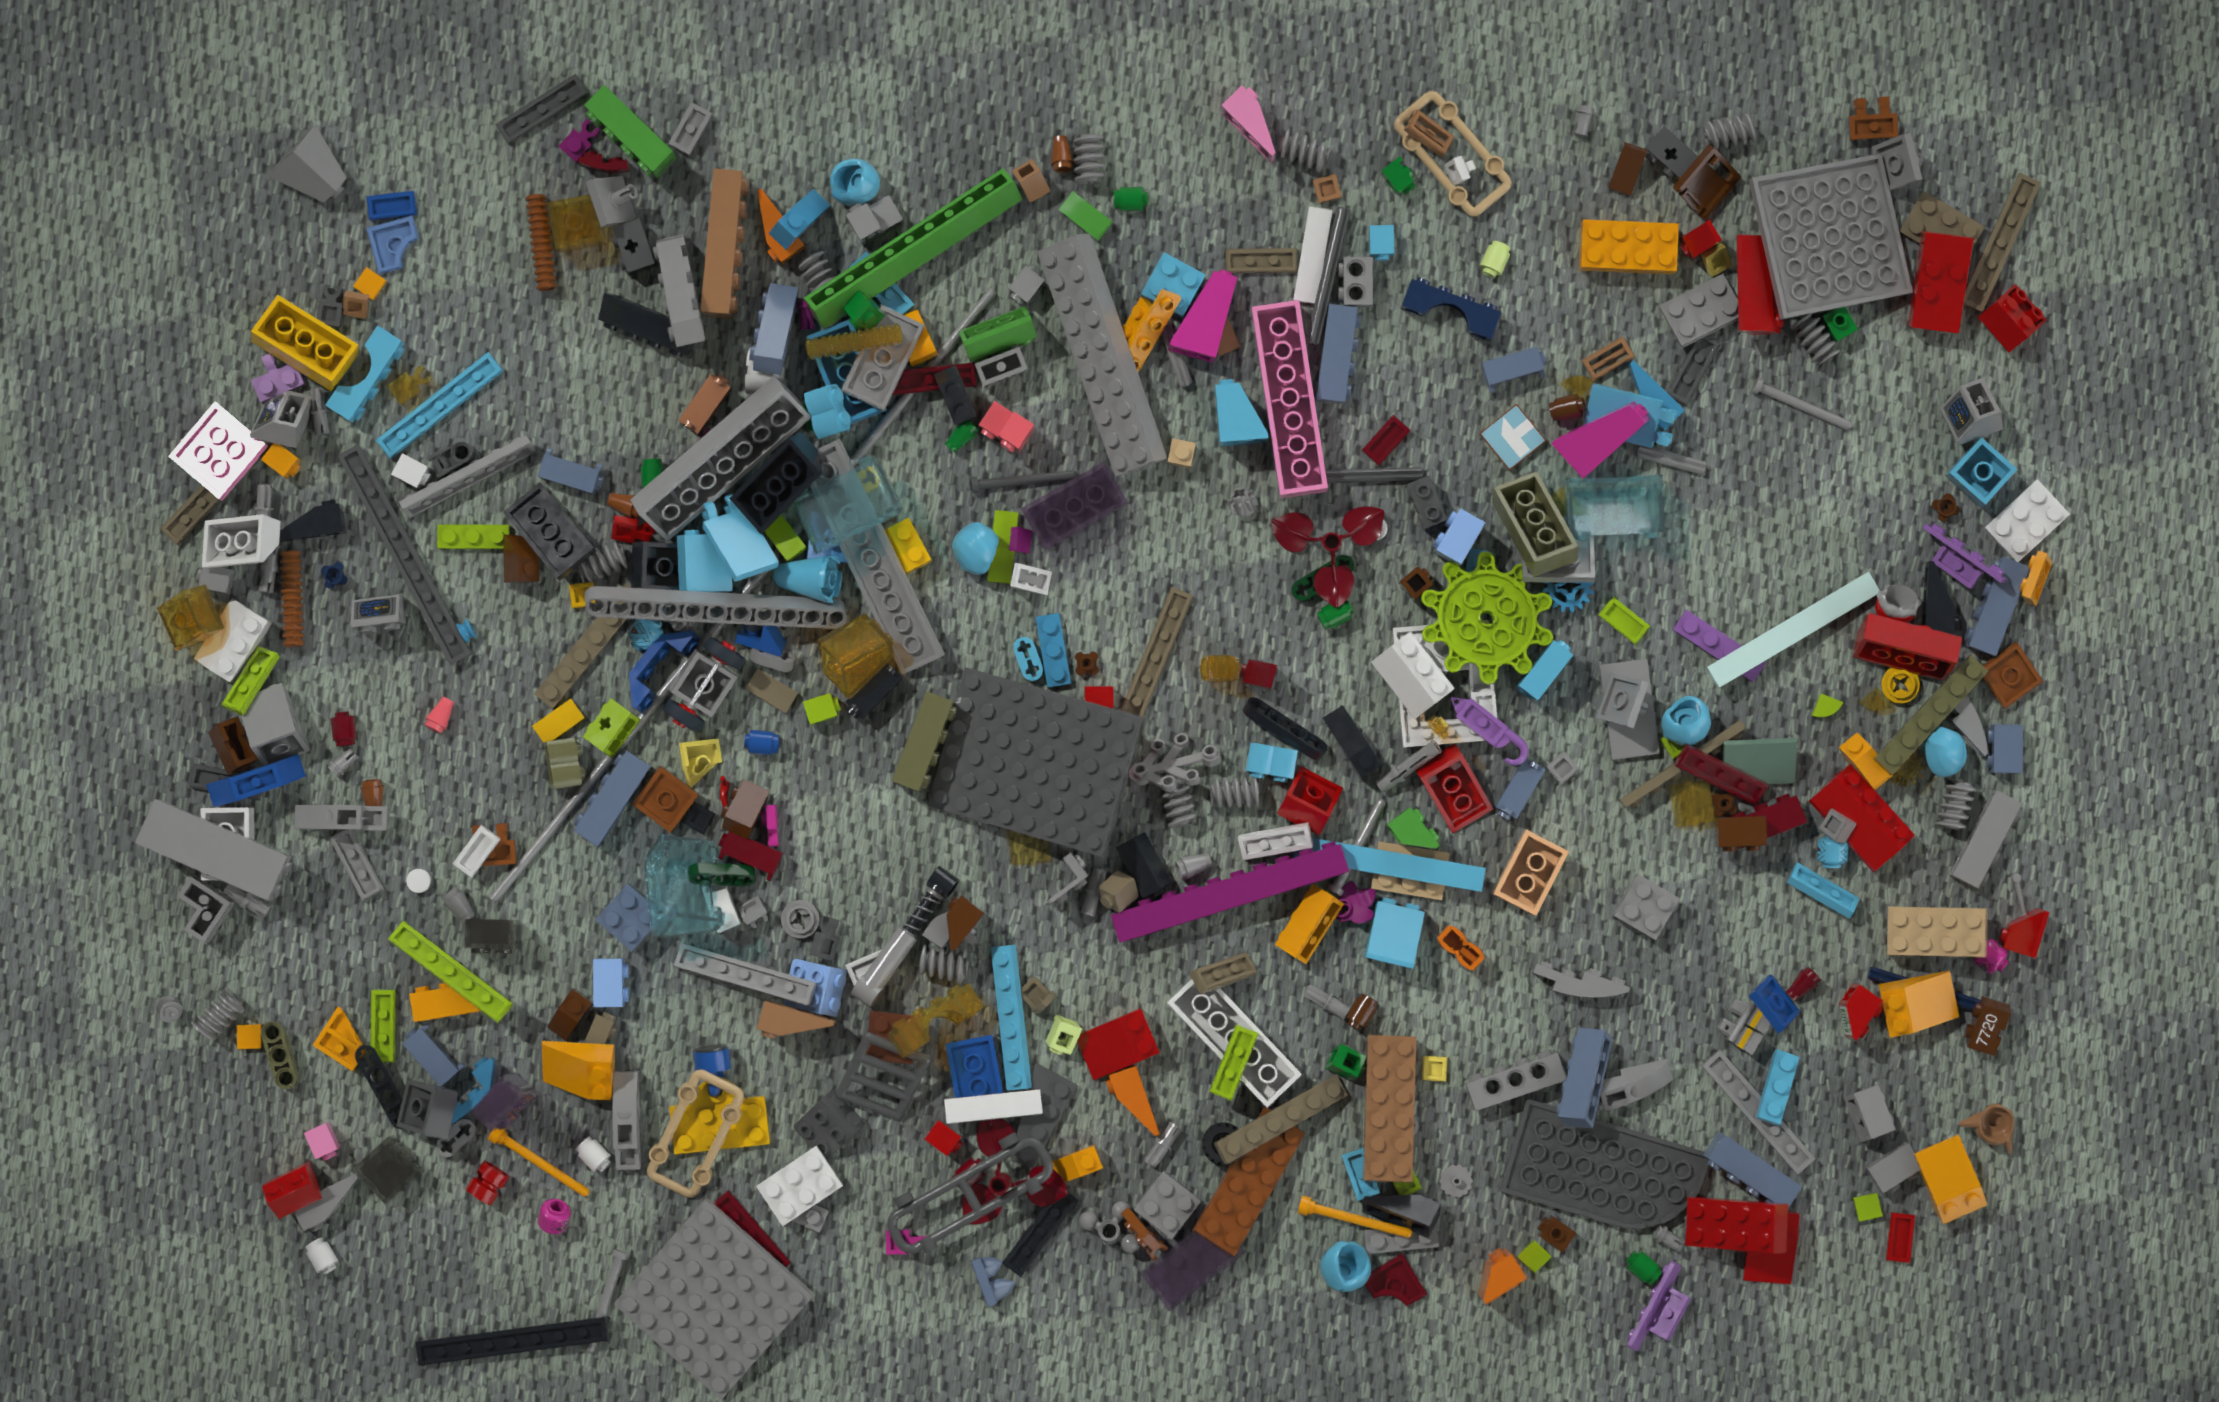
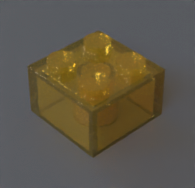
M590 194L547 202L555 249L558 253L606 244L603 227L600 226Z
M206 584L183 590L157 607L175 651L197 646L225 628Z

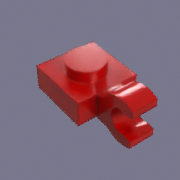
M615 515L611 539L628 543L635 542L636 539L652 542V535L655 529L648 523L638 525V519Z

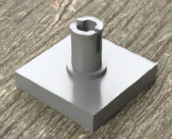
M1911 133L1903 134L1872 146L1873 155L1882 154L1890 191L1922 180L1919 166L1922 165L1923 158L1920 153L1915 152Z
M622 176L594 178L586 182L601 227L617 226L637 219L631 200L638 196L637 192L631 194L636 188L632 184L626 186Z
M1612 673L1596 718L1605 722L1634 728L1637 717L1644 716L1647 712L1640 708L1648 709V703L1643 701L1649 683Z

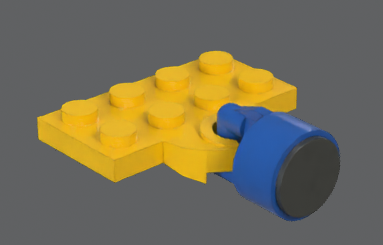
M714 1044L695 1048L693 1051L695 1071L705 1070L735 1085L733 1081L724 1078L723 1072L731 1068L729 1047L724 1044ZM706 1081L698 1085V1096L693 1103L687 1105L672 1137L674 1154L709 1151L723 1122L721 1112L726 1105L732 1103L734 1095ZM765 1095L744 1097L740 1106L742 1111L741 1118L736 1124L731 1125L720 1149L770 1144ZM677 1105L669 1106L670 1119Z

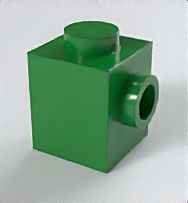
M860 290L843 307L851 317L849 322L856 329L860 330L863 328L869 333L886 316L875 301Z
M1846 307L1823 311L1825 315L1820 318L1822 324L1826 326V331L1830 333V338L1835 343L1858 330Z

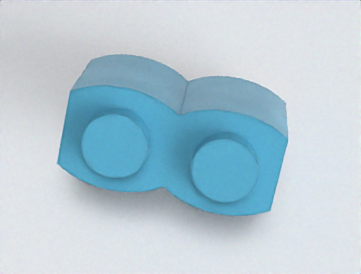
M837 384L827 385L804 393L806 407L811 415L812 426L818 439L850 430V415L843 407V392Z
M1251 742L1246 771L1250 772L1251 777L1264 779L1265 774L1273 775L1274 781L1288 783V778L1293 779L1298 750Z

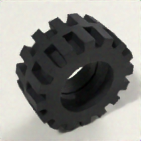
M1219 1122L1206 1130L1202 1138V1149L1209 1161L1221 1166L1231 1165L1232 1162L1224 1164L1220 1154L1213 1147V1141L1219 1134L1229 1135L1238 1130V1127L1231 1123Z

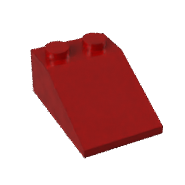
M1455 743L1443 749L1440 754L1415 770L1452 833L1494 809Z
M1141 1008L1080 1033L1077 1040L1093 1080L1160 1053Z
M1788 1211L1786 1253L1773 1254L1745 1251L1743 1281L1791 1284L1798 1242L1799 1213Z

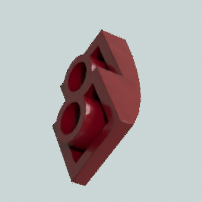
M597 151L586 152L584 157H578L581 166L604 173L630 172L629 162L627 159L623 160V157L610 158L607 163H605L604 156L598 154Z

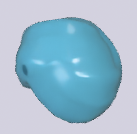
M848 159L840 162L834 167L830 175L831 194L839 203L849 207L870 201L875 197L880 188V177L877 170L870 163L861 159Z
M980 522L971 523L961 529L954 537L952 543L953 553L961 570L974 575L986 573L996 554L999 538L991 528Z
M1685 696L1678 699L1662 716L1663 736L1682 746L1686 744L1693 745L1703 740L1711 727V716L1707 705L1694 696Z
M1937 726L1920 745V750L1926 755L1930 770L1939 777L1952 776L1958 773L1966 762L1967 750L1964 739L1959 733L1951 729Z
M1338 1241L1322 1256L1320 1270L1324 1281L1329 1287L1337 1291L1350 1292L1362 1287L1368 1281L1371 1274V1261L1363 1246L1354 1241Z

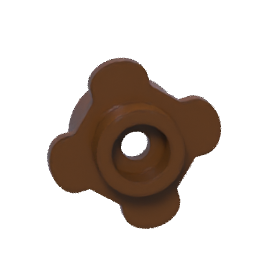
M1950 493L1945 494L1940 500H1933L1931 504L1932 508L1936 509L1940 521H1946L1949 516L1957 515L1960 512L1959 506L1956 505V502L1953 500L1954 497ZM1944 505H1947V506H1948V509H1947V510H1945V509L1943 508Z
M1094 651L1090 652V654L1078 652L1075 655V660L1077 661L1076 674L1082 676L1084 673L1096 675L1099 672L1096 662L1098 654ZM1086 661L1089 662L1088 666H1085L1084 664Z
M1729 792L1721 795L1718 793L1713 794L1711 801L1714 802V814L1718 817L1726 813L1735 814L1737 812V806L1734 805L1733 800L1735 795Z

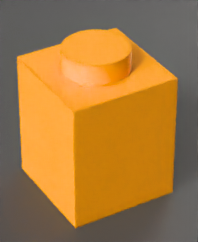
M276 443L272 444L261 459L286 479L289 476L294 477L301 468L299 463L302 461L283 445Z

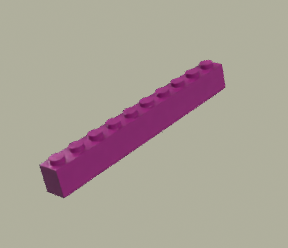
M1335 841L1321 845L1322 850L1313 852L1312 848L1298 852L1299 857L1290 859L1289 855L1275 859L1276 864L1267 866L1266 862L1252 866L1253 871L1244 873L1242 869L1230 873V878L1222 881L1220 877L1207 880L1208 885L1198 888V885L1194 884L1184 887L1185 892L1175 895V891L1162 894L1161 900L1153 902L1152 898L1139 901L1138 907L1130 909L1127 906L1121 913L1116 912V914L1111 915L1118 941L1123 943L1348 873L1350 870L1342 845H1336Z

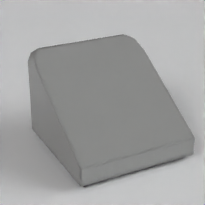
M1830 809L1819 829L1835 842L1845 843L1855 828L1856 823L1836 810Z

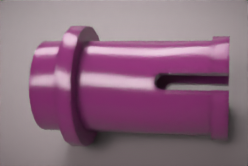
M798 301L796 309H799L800 330L815 329L814 316L806 301Z

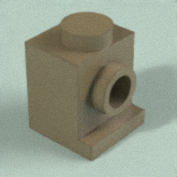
M605 1011L602 1015L596 1014L585 1041L593 1044H608V1039L612 1041L618 1027L614 1026L617 1016Z

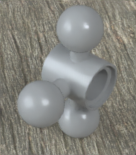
M1119 1201L1115 1203L1112 1207V1220H1105L1102 1223L1098 1221V1217L1094 1212L1086 1211L1081 1214L1079 1218L1080 1226L1084 1230H1098L1099 1236L1104 1243L1111 1245L1120 1242L1123 1250L1127 1253H1134L1140 1248V1243L1135 1239L1136 1235L1121 1234L1119 1223L1126 1220L1121 1213L1127 1207L1130 1208L1126 1202ZM1112 1226L1116 1228L1114 1237L1106 1238L1103 1235L1106 1227Z

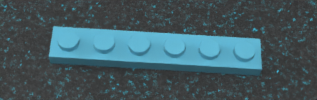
M1016 944L991 947L1007 1091L1032 1088Z

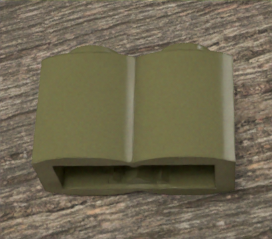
M575 737L544 742L551 790L582 785V780H585V771L583 765L579 766L578 756H581V746L579 742L575 741Z

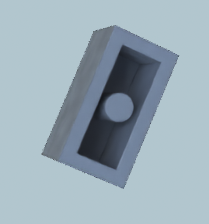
M1990 725V729L1986 731V742L1990 744V753L1986 755V768H1990V773H2023V725Z

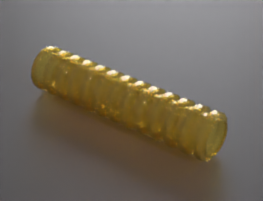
M894 323V326L887 324L886 327L882 325L879 329L877 327H873L872 330L865 328V331L860 329L857 333L851 331L850 334L848 332H844L843 335L838 333L836 336L829 335L828 338L826 336H822L821 339L815 337L814 340L807 339L806 351L808 357L814 360L815 357L821 359L822 356L829 357L830 354L832 356H836L837 353L843 355L844 352L849 354L852 350L854 352H858L859 349L865 351L866 348L871 350L874 346L876 348H880V345L887 347L888 344L893 346L896 342L897 344H902L903 333L901 326L898 323Z

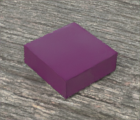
M1011 527L1009 551L1030 554L1032 530Z

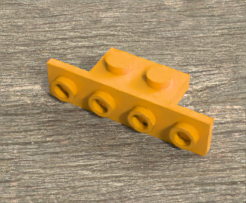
M1161 289L1153 304L1148 299L1140 297L1125 325L1122 326L1138 373L1181 300L1179 294Z

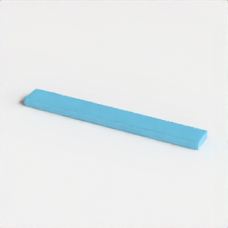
M1312 838L1314 843L1312 850L1313 852L1322 850L1321 845L1332 841ZM1335 842L1336 845H1342L1349 869L1480 892L1483 890L1486 868ZM1303 850L1294 851L1293 858L1299 857L1298 852Z

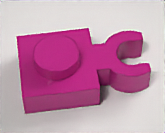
M766 805V811H762V825H767L768 846H779L777 805Z

